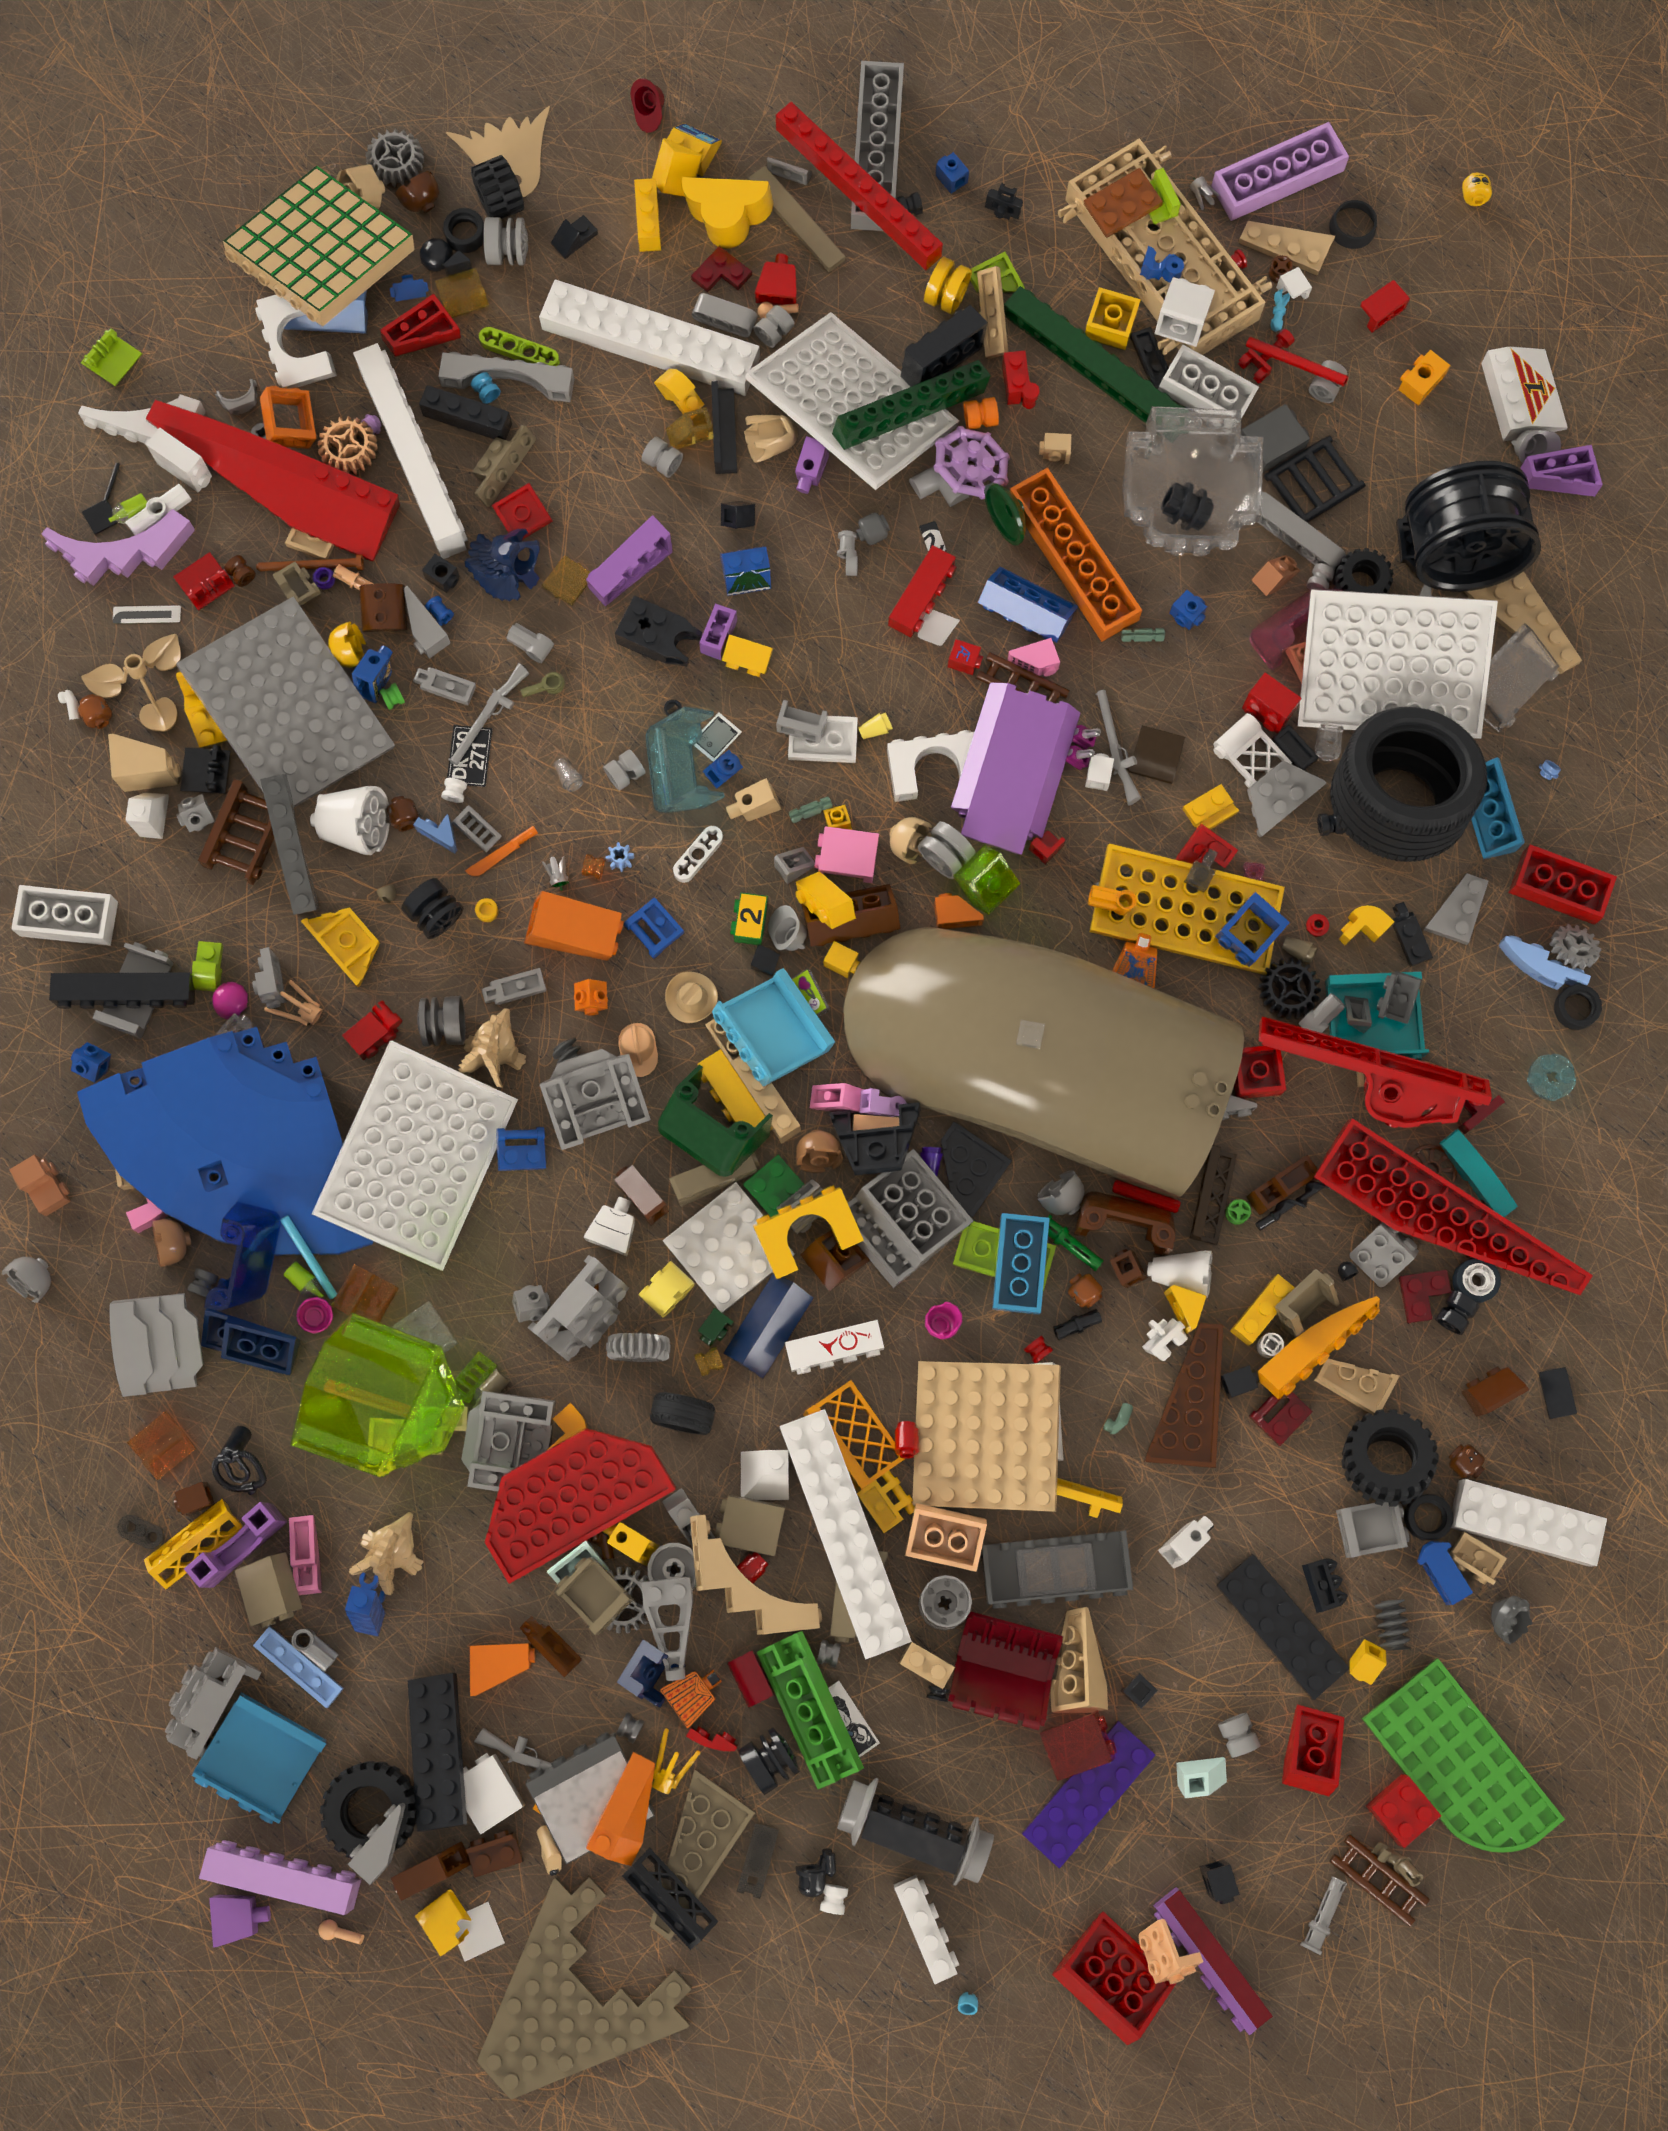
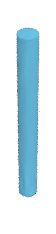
M287 1215L280 1219L329 1299L336 1297L338 1293L290 1217Z

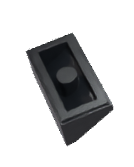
M1566 1367L1538 1372L1549 1419L1577 1414Z

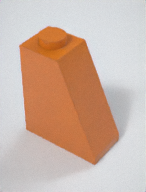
M531 1643L470 1646V1696L480 1695L532 1668L531 1663H535L536 1652L535 1648H531Z

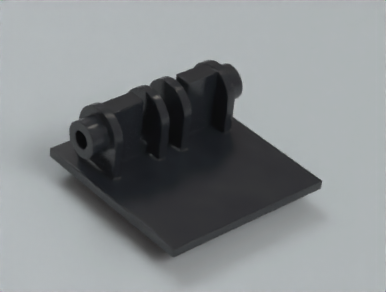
M213 745L212 749L185 747L180 791L226 794L231 751L221 750L219 745Z

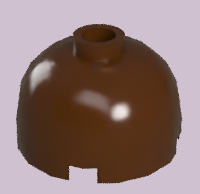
M425 171L411 178V182L407 186L403 184L395 192L399 202L411 212L423 210L424 213H427L435 207L433 203L438 198L439 186L431 171Z

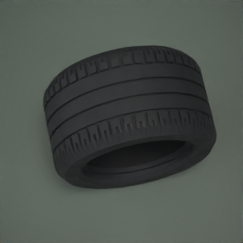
M1395 707L1378 712L1365 720L1354 731L1334 772L1330 795L1335 817L1344 832L1356 844L1382 858L1399 860L1400 862H1416L1438 856L1460 839L1484 797L1487 786V768L1483 753L1473 737L1460 724L1433 710L1420 707ZM1387 770L1410 772L1421 778L1429 786L1434 795L1435 805L1418 807L1402 803L1382 789L1375 775Z

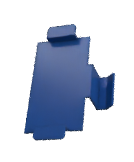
M412 274L403 275L402 282L392 284L393 288H390L391 297H395L396 301L427 297L426 292L429 291L427 282H424L423 279L413 280Z

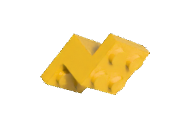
M176 673V678L184 695V710L199 748L227 741L182 673Z

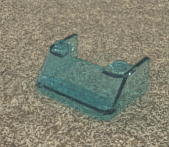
M684 706L648 728L646 732V747L653 802L656 811L671 813L702 809L725 797L724 792L709 791L706 786H697L692 746L698 743L702 736L700 723L714 715L713 711Z

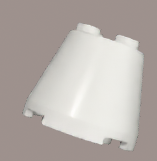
M364 786L324 795L319 794L315 813H312L310 817V824L312 827H315L320 839L360 854L372 855L376 851L380 852L387 840L390 823H386L385 808L389 805L385 792L377 786Z

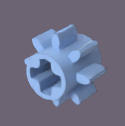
M617 842L616 847L608 848L611 855L605 858L607 862H612L610 865L611 870L616 867L623 872V868L627 866L629 868L632 867L629 859H634V853H628L630 850L629 845L623 847ZM618 855L619 857H621L622 855H624V859L619 858L616 860V856Z

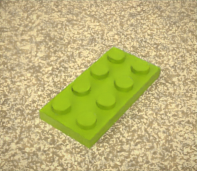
M973 1221L962 1231L953 1265L995 1277L999 1229ZM1047 1243L1043 1291L1056 1249V1245Z

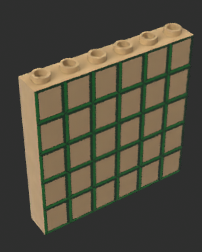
M318 166L314 167L223 241L225 255L229 261L238 264L247 274L253 275L263 286H268L278 297H283L294 309H299L312 322L315 321L322 327L414 251L413 235Z

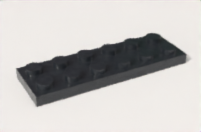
M1251 1554L1216 1585L1312 1700L1320 1696L1350 1669L1254 1554Z
M457 1673L408 1680L417 1832L467 1825Z

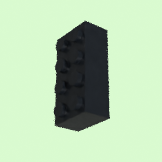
M971 305L964 310H958L948 321L944 320L937 329L927 332L921 340L915 344L911 343L905 349L900 377L912 387L951 371L982 349L988 322Z

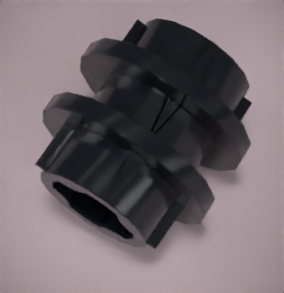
M1175 482L1163 498L1161 504L1162 513L1168 516V522L1173 525L1179 519L1182 520L1181 529L1185 531L1191 528L1199 531V529L1206 525L1214 508L1213 500L1207 497V491L1202 488L1194 494V484L1186 482L1184 485Z

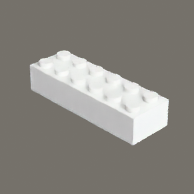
M1463 1479L1458 1480L1452 1507L1453 1524L1451 1528L1581 1565L1597 1566L1607 1518Z

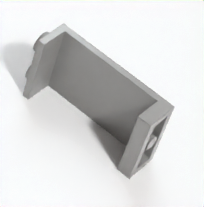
M125 942L124 947L128 950V954L119 973H170L174 963L168 958V954L159 950H155V952L148 951L146 946L134 942L133 945ZM118 1005L115 1009L104 1008L102 1012L96 1010L92 1019L101 1025L141 1039L154 1008L149 1007V1005H141V1008L134 1009L127 1008L126 1005Z

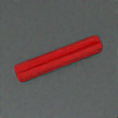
M1119 1180L1114 1182L1112 1188L1114 1193L1173 1213H1177L1181 1205L1179 1200Z

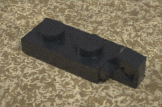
M1404 902L1396 904L1392 908L1396 916L1393 918V928L1409 966L1412 967L1433 958L1416 916H1414L1413 912H1408Z

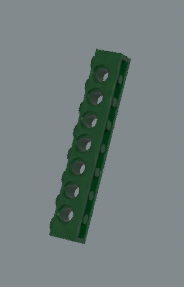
M979 360L839 415L832 435L841 447L846 450L983 394L991 375Z

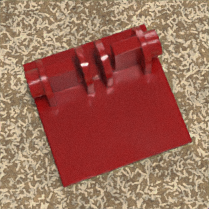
M210 552L173 576L198 611L235 586Z

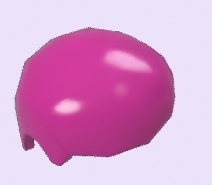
M236 982L223 983L213 993V1009L218 1016L224 1019H236L247 1008L248 993L242 985Z
M311 1297L304 1300L296 1314L298 1325L304 1331L313 1334L323 1332L330 1326L333 1320L331 1305L325 1299L319 1297Z
M947 1301L941 1305L932 1306L925 1316L926 1329L931 1336L938 1339L953 1337L962 1325V1313L958 1306Z

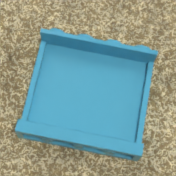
M784 968L778 970L770 980L723 1004L721 1001H718L712 1011L716 1023L722 1026L726 1032L727 1039L735 1045L739 1051L740 1058L748 1064L752 1070L753 1077L763 1087L829 1052L835 1043Z

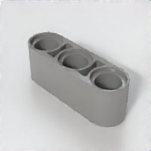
M705 293L699 295L692 312V317L695 320L742 337L750 336L758 317L757 313L752 309Z

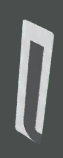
M181 606L114 607L113 623L180 622Z

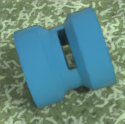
M487 372L478 374L471 381V387L475 392L479 393V398L484 404L493 402L501 393L500 388L497 384L492 383V377Z

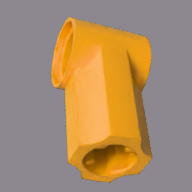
M1092 885L1088 898L1089 906L1111 910L1118 915L1128 914L1137 903L1136 895L1130 890L1118 891ZM1119 899H1126L1129 907L1122 906Z

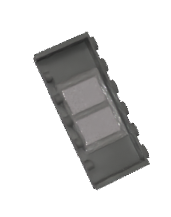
M1126 1531L982 1545L981 1558L986 1603L992 1604L993 1609L1006 1608L1008 1602H1017V1606L1031 1605V1600L1041 1599V1604L1055 1603L1056 1597H1065V1601L1080 1600L1079 1595L1089 1594V1599L1103 1598V1593L1113 1592V1596L1128 1595L1127 1590H1133Z

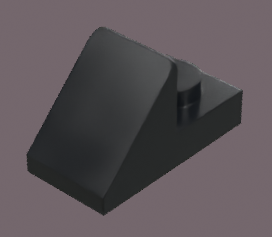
M584 215L572 224L565 219L551 241V245L566 259L598 234V230Z

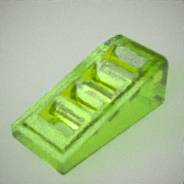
M478 1351L448 1389L469 1404L480 1390V1385L493 1373L498 1365ZM481 1361L488 1367L487 1371L483 1370L476 1363ZM472 1368L482 1374L480 1379L470 1372ZM465 1377H470L472 1380L476 1382V1384L472 1386L470 1383L464 1380ZM463 1384L470 1391L465 1393L458 1386Z

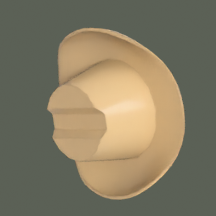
M682 972L673 977L667 985L665 992L666 1006L671 1015L677 1020L684 1023H695L705 1019L712 1013L718 1001V992L714 983L708 977L696 972Z

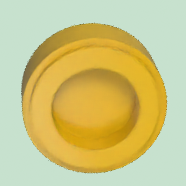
M484 898L477 902L475 913L479 920L491 922L497 918L499 909L495 901Z

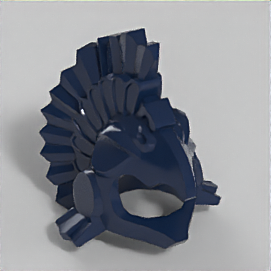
M516 529L506 535L495 536L492 542L486 539L484 534H478L477 540L470 543L471 550L468 551L470 558L466 559L465 567L473 574L474 579L479 582L486 593L492 595L495 599L499 598L501 601L515 599L518 601L521 597L518 591V582H524L528 589H532L540 579L533 571L540 551L538 540L522 542L523 537L528 534L526 529ZM524 548H529L530 552L527 561H521L518 558V553Z

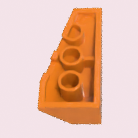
M633 1751L587 1842L586 1849L607 1860L629 1866L632 1865L643 1844L655 1762Z

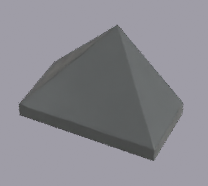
M1345 996L1344 1003L1347 1022L1350 1026L1364 1034L1372 1025L1368 999Z

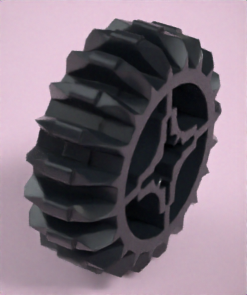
M1282 958L1279 960V965L1276 962H1272L1271 968L1265 969L1267 974L1261 975L1259 980L1263 983L1259 984L1258 989L1264 991L1259 994V998L1267 999L1264 1001L1263 1006L1265 1007L1269 1004L1271 1006L1269 1013L1277 1010L1278 1018L1285 1013L1286 1019L1289 1020L1292 1014L1298 1019L1301 1013L1306 1016L1309 1013L1308 1009L1312 1010L1315 1008L1314 1002H1318L1320 999L1316 995L1321 992V988L1316 986L1320 983V979H1313L1316 971L1308 972L1310 964L1302 967V960H1298L1294 964L1293 958H1289L1286 964ZM1293 973L1296 976H1294L1293 978H1287L1284 975L1280 976L1279 974ZM1301 980L1306 985L1307 995H1304V991L1300 988ZM1272 981L1276 983L1275 986L1279 989L1278 998L1273 992ZM1295 982L1293 990H1291L1284 996L1283 994L1286 992V988L1289 985L1291 986L1292 983ZM1287 999H1292L1295 1002H1300V1004L1288 1005L1283 1002Z

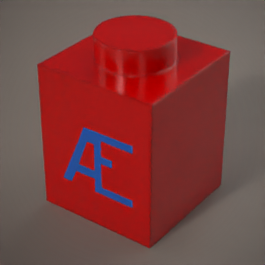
M956 639L948 660V667L973 675L975 668L980 669L983 656L980 655L981 647Z

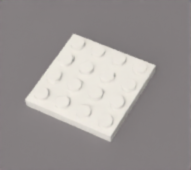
M736 1182L663 1240L665 1245L721 1313H724L773 1273L753 1228V1225L757 1224L756 1219L762 1217L763 1214ZM790 1249L792 1256H794L795 1253Z

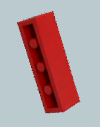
M934 545L931 546L890 614L888 626L912 638L915 632L919 633L924 624L922 619L925 614L929 615L935 606L933 601L936 596L940 597L946 587L945 581L947 578L951 579L957 569L955 566V556Z

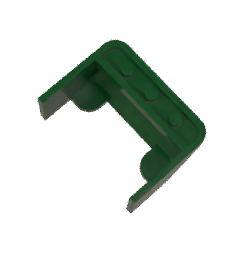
M699 1064L675 1088L658 1120L657 1128L662 1136L717 1175L723 1177L730 1176L770 1136L773 1115L769 1113L756 1127L744 1121L735 1122L729 1129L693 1104L698 1098V1090L701 1087L703 1066Z

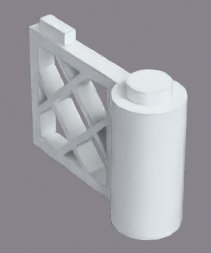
M1248 713L1214 742V753L1220 759L1225 758L1230 761L1246 779L1244 784L1248 788L1257 782L1254 779V771H1265L1267 774L1273 769L1270 768V756L1278 757L1281 761L1290 764L1292 763L1262 730L1257 719ZM1259 738L1266 743V752L1255 751V741ZM1241 754L1251 755L1250 766H1242L1237 758ZM1255 755L1266 756V768L1254 767Z

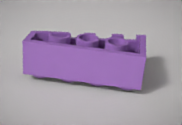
M652 515L598 568L589 573L586 579L588 588L604 606H607L673 552L670 533Z

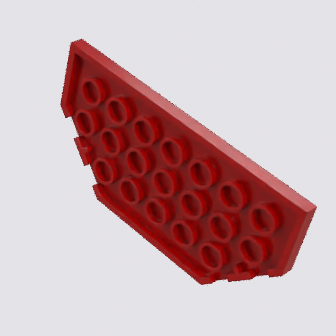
M585 1428L501 1477L499 1491L484 1543L510 1584L676 1490V1486L652 1446Z

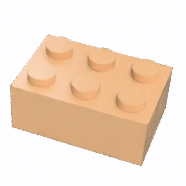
M916 1503L905 1556L977 1572L987 1519Z

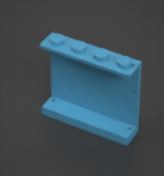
M241 1692L194 1769L192 1776L195 1777L194 1781L205 1788L211 1786L217 1789L216 1794L226 1800H229L230 1797L239 1802L238 1806L248 1812H251L253 1809L260 1813L259 1817L265 1822L272 1824L274 1821L279 1824L281 1816L319 1752H322L325 1747L326 1739Z

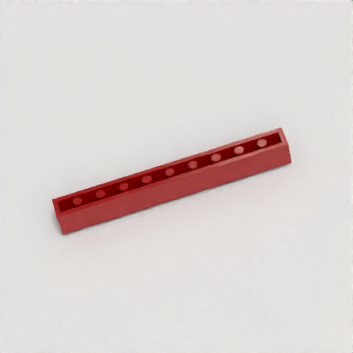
M793 102L788 103L775 115L776 130L923 269L927 271L942 257L943 243Z

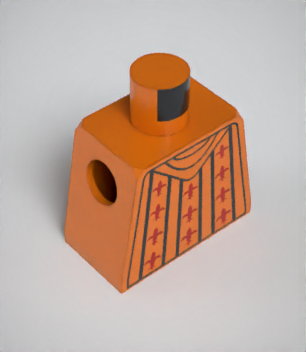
M696 1670L686 1675V1678L676 1680L660 1689L687 1728L716 1699L711 1690L722 1681L714 1670L703 1678Z

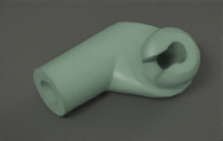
M1123 1403L1116 1420L1113 1421L1108 1418L1103 1429L1110 1432V1434H1117L1128 1424L1133 1406Z

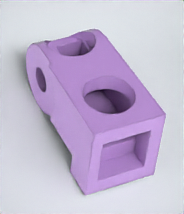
M879 1089L861 1090L859 1113L885 1117L899 1116V1104L907 1103L901 1096L882 1097L879 1096Z

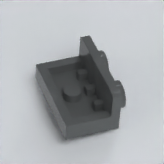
M1398 971L1393 972L1391 976L1387 975L1383 986L1386 989L1384 998L1380 997L1376 1009L1380 1011L1378 1017L1382 1019L1387 1017L1408 1024L1422 979Z

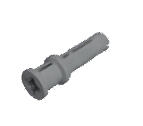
M1332 1876L1315 1919L1308 1924L1310 1929L1305 1941H1301V1946L1319 1955L1322 1954L1321 1947L1326 1936L1330 1935L1329 1925L1347 1883Z

